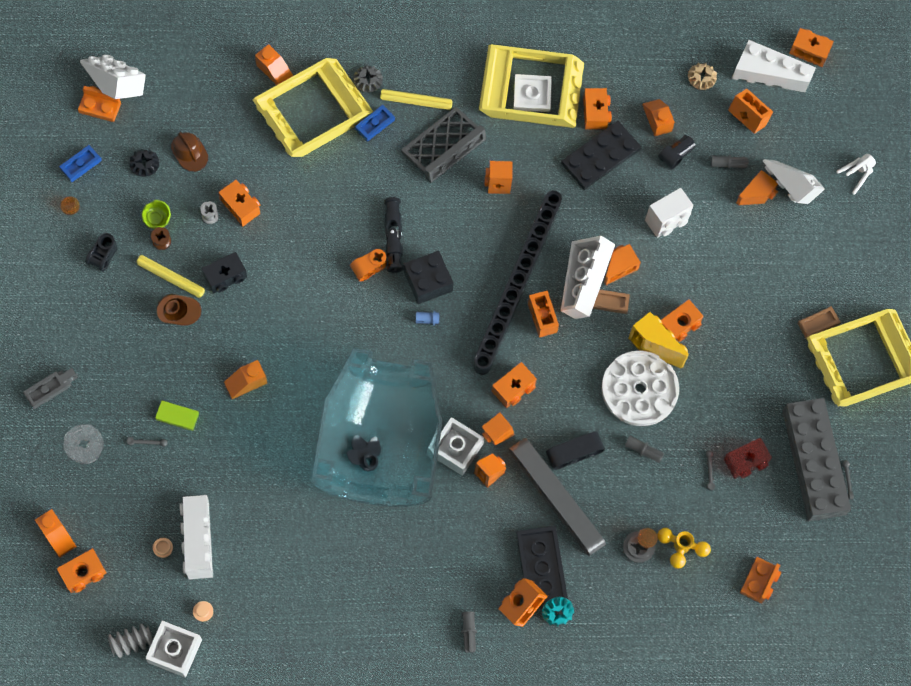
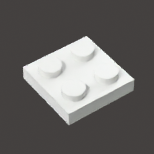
M515 74L514 110L550 112L552 76Z

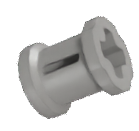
M211 201L204 202L200 207L202 220L207 224H213L219 217L216 204Z

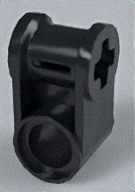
M109 233L100 235L93 248L89 251L85 263L88 265L92 264L104 272L117 251V243L114 237ZM106 242H112L110 246L104 247Z

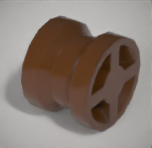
M158 227L152 231L151 239L156 249L165 250L170 247L171 237L166 228Z

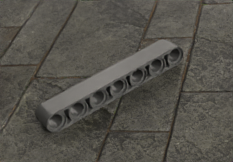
M523 438L510 447L508 450L513 459L588 556H591L605 546L606 543L603 537L526 438Z

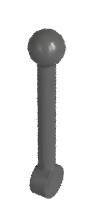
M129 437L127 444L130 446L134 445V443L156 444L165 447L168 441L166 439L161 441L134 440V438Z
M709 450L705 454L708 458L709 475L707 489L712 491L715 488L712 477L711 457L713 452Z
M845 460L842 462V465L845 467L848 498L851 500L854 498L849 474L850 462Z

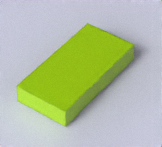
M161 401L155 419L193 431L199 411Z

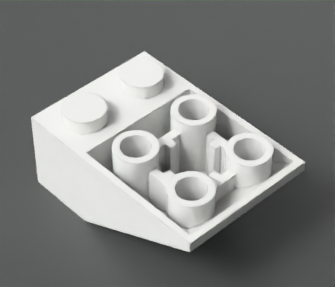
M102 55V57L91 56L88 59L80 60V63L102 93L114 99L143 95L146 74L138 71V68L129 67L125 62L117 61L110 55Z
M763 160L766 164L765 169L771 175L774 174L778 179L776 182L781 188H786L789 192V198L794 203L809 204L825 190L818 180L809 173L778 161Z

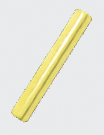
M382 89L380 94L381 100L451 110L452 99L387 89Z
M140 255L137 259V265L198 298L203 296L204 288L144 255Z

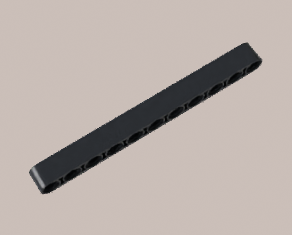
M552 190L546 194L475 356L474 370L480 375L487 374L493 365L560 210L562 195L558 191ZM549 200H555L557 203L552 204ZM542 216H549L550 219H543ZM541 231L543 235H537L535 232ZM534 247L536 251H530L528 248ZM527 263L530 266L525 268L521 264ZM520 279L523 281V283L517 284L514 282V280ZM513 295L516 299L509 300L507 296ZM505 311L509 315L504 317L500 315V312ZM499 328L502 332L495 333L492 329ZM487 344H491V345H493L495 348L492 349V350H489V349H487L485 346H486ZM485 361L487 365L480 366L478 362Z

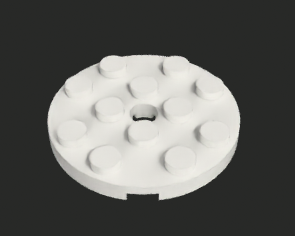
M631 351L617 357L606 369L602 380V396L609 411L619 420L634 426H649L665 419L675 407L679 396L678 378L671 365L659 358L660 356L647 351ZM642 384L646 390L640 393L635 389V386Z

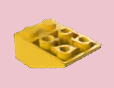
M649 312L633 325L628 339L639 351L654 353L660 356L659 358L666 363L678 368L684 366L689 355L687 348L676 341L674 334L669 329H665L658 316Z

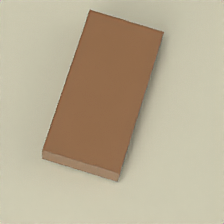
M599 289L593 309L627 314L630 294Z
M831 306L798 321L797 324L807 339V337L833 328L841 322Z

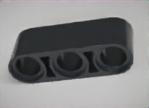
M595 431L548 449L546 454L553 470H558L598 455L605 451L598 432Z

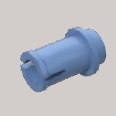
M435 310L433 312L416 311V324L424 323L435 326V324H439V313Z

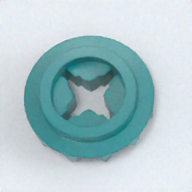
M555 597L548 600L542 609L544 621L548 622L549 625L553 624L557 627L560 624L566 625L568 620H572V615L574 614L573 604L564 597ZM561 610L562 614H557L556 616L554 611L559 612Z

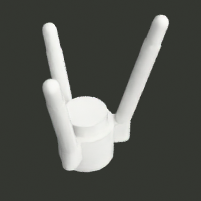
M865 154L863 157H858L855 161L837 170L836 173L839 174L851 167L853 168L846 173V176H849L856 170L862 173L865 172L852 192L855 195L868 175L873 172L872 167L876 162L870 154Z

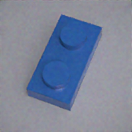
M382 105L357 124L355 130L368 142L395 121V116Z
M88 145L59 167L66 177L73 182L102 160L93 148Z

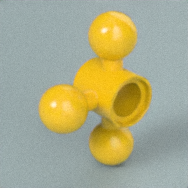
M662 528L657 533V538L661 543L674 542V548L677 553L670 557V564L674 568L679 569L685 565L684 553H687L690 549L695 550L699 557H706L711 551L710 545L707 542L694 543V537L689 532L683 531L678 536H675L670 529ZM679 539H686L689 545L682 546Z

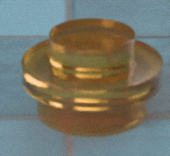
M66 197L61 202V210L67 215L77 213L80 208L79 201L75 197Z
M644 528L639 532L638 542L642 547L651 548L657 543L658 536L653 529Z

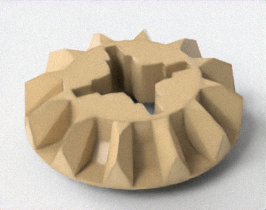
M698 63L697 65H692L689 70L688 80L693 87L706 90L713 87L716 83L717 72L714 71L713 66L710 67L707 63ZM703 71H705V72H704V73H705V77H704V79L701 81V78H700L701 75H699V74H701Z

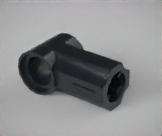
M684 135L672 146L668 145L658 157L672 170L680 164L687 154L695 149L696 144L690 136Z

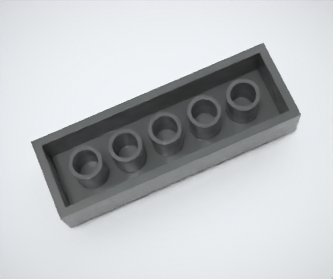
M821 398L786 404L782 412L808 521L846 516L850 512L851 506L825 399Z

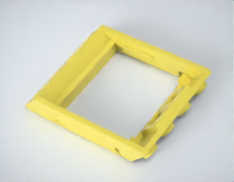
M493 44L488 45L479 110L491 118L574 128L576 127L584 62L572 54ZM513 58L565 65L558 115L505 109Z
M331 58L323 59L253 99L257 110L262 113L266 123L273 129L276 138L281 141L285 151L291 157H303L354 128L373 113V110L338 60ZM318 74L349 119L303 144L278 110L273 99Z
M885 309L807 337L808 348L814 354L816 365L822 371L824 383L829 387L832 393L831 398L837 406H849L911 383V342L896 310ZM874 322L900 379L851 396L830 355L825 339Z

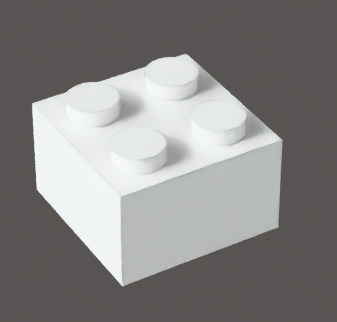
M679 188L651 204L645 221L657 238L662 235L667 236L677 226L682 227L688 223L694 205L682 188Z
M451 417L431 446L430 456L463 476L483 446L484 437Z
M162 621L145 659L149 664L186 678L202 639L198 634Z

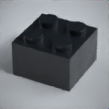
M439 250L404 263V274L417 304L453 292L454 283Z

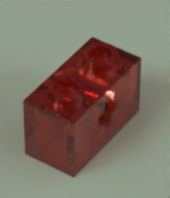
M761 438L727 453L724 457V461L734 479L738 477L744 479L751 475V471L758 469V471L765 469L769 466L768 463L772 459Z

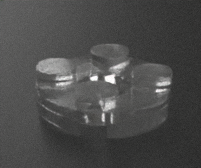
M83 424L73 427L64 435L63 446L69 459L79 462V464H89L99 458L104 447V440L101 433L91 424ZM82 440L89 441L85 449L82 446H78Z

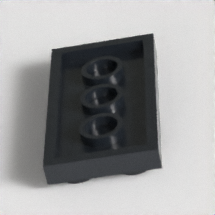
M616 121L563 159L561 164L578 184L586 190L640 151L642 146L619 121Z
M556 526L517 531L523 578L532 580L548 596L538 609H543L544 604L552 598L564 597L568 599Z

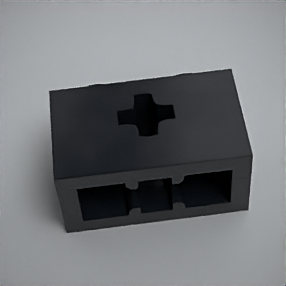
M236 252L202 268L203 276L213 294L223 292L228 286L234 283L239 284L247 278L246 269Z

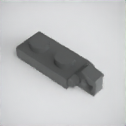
M73 368L65 373L63 371L57 373L56 371L23 393L33 409H36L67 390L71 386L70 383L77 379L78 376Z

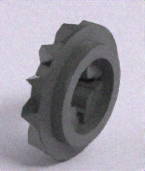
M366 64L365 67H359L354 74V84L363 92H374L382 85L383 76L375 66L371 67ZM367 73L370 75V77H373L370 79V84H368L367 79H365Z
M644 532L629 534L623 543V552L627 559L632 560L634 563H644L650 560L655 551L653 539ZM641 540V547L644 550H640L637 555L636 548L633 545L636 546Z

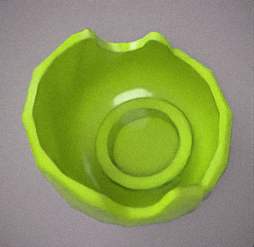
M154 200L144 206L141 216L143 223L148 228L155 229L165 227L169 223L171 213L169 206L165 202Z

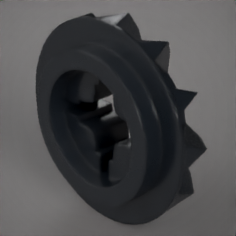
M141 148L140 151H134L133 156L130 157L129 165L134 174L147 177L153 175L158 170L159 158L156 152ZM143 157L148 161L146 162V168L140 163Z

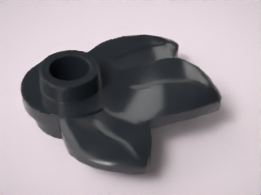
M355 435L351 442L353 450L346 452L349 461L354 465H360L364 471L370 472L375 470L378 465L377 457L381 453L378 438L374 437L366 442L362 437Z

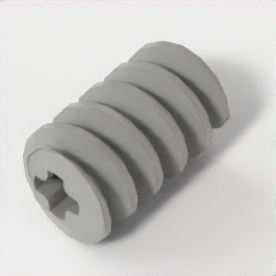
M142 623L140 624L139 631L134 626H132V633L124 629V636L118 631L116 632V638L108 634L113 656L115 657L116 653L119 658L122 657L123 651L126 655H130L131 648L136 653L138 652V646L146 650V643L151 647L153 642L149 626L145 628Z

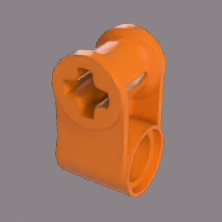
M375 249L351 262L350 267L360 282L365 281L386 267V254L381 249Z

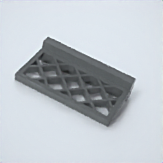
M455 107L402 148L401 152L432 183L486 140L485 129L481 125L477 126L460 109ZM456 114L461 118V122H450V119ZM439 127H447V133H437V129ZM450 127H460V133H449ZM463 127L474 129L470 133H462ZM426 137H433V144H423V140ZM436 137H446V144H436ZM449 137L459 138V142L449 144ZM412 148H420L419 154H410L408 151ZM422 148H433L432 155H422ZM435 148H446L445 153L435 155ZM421 159H432L431 164L426 168L421 164Z

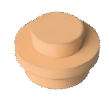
M159 538L153 544V551L156 556L166 558L172 553L173 544L167 538Z
M206 601L198 602L193 608V615L198 621H208L213 616V607Z

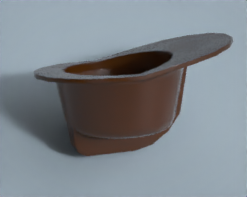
M179 132L171 144L173 154L184 169L191 172L202 170L208 162V154L203 144L196 135L189 132Z
M168 294L158 301L157 316L165 323L182 326L191 325L200 318L201 306L196 299L191 297Z

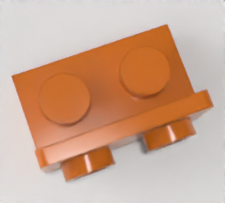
M84 86V95L78 112L114 122L121 105L120 99H114L102 93L95 86Z
M756 557L740 593L759 603H762L765 599L769 600L773 592L771 585L773 581L777 582L781 575V571H779L781 565L778 563L773 565Z

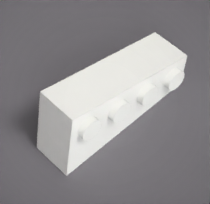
M748 40L732 79H744L750 83L760 82L765 83L767 86L777 85L782 86L784 89L806 92L816 67Z
M596 236L572 241L561 311L574 319L590 317L615 246L606 238Z
M207 495L183 497V503L180 504V515H183L184 523H181V534L184 535L182 554L185 556L183 573L187 574L188 579L212 578Z

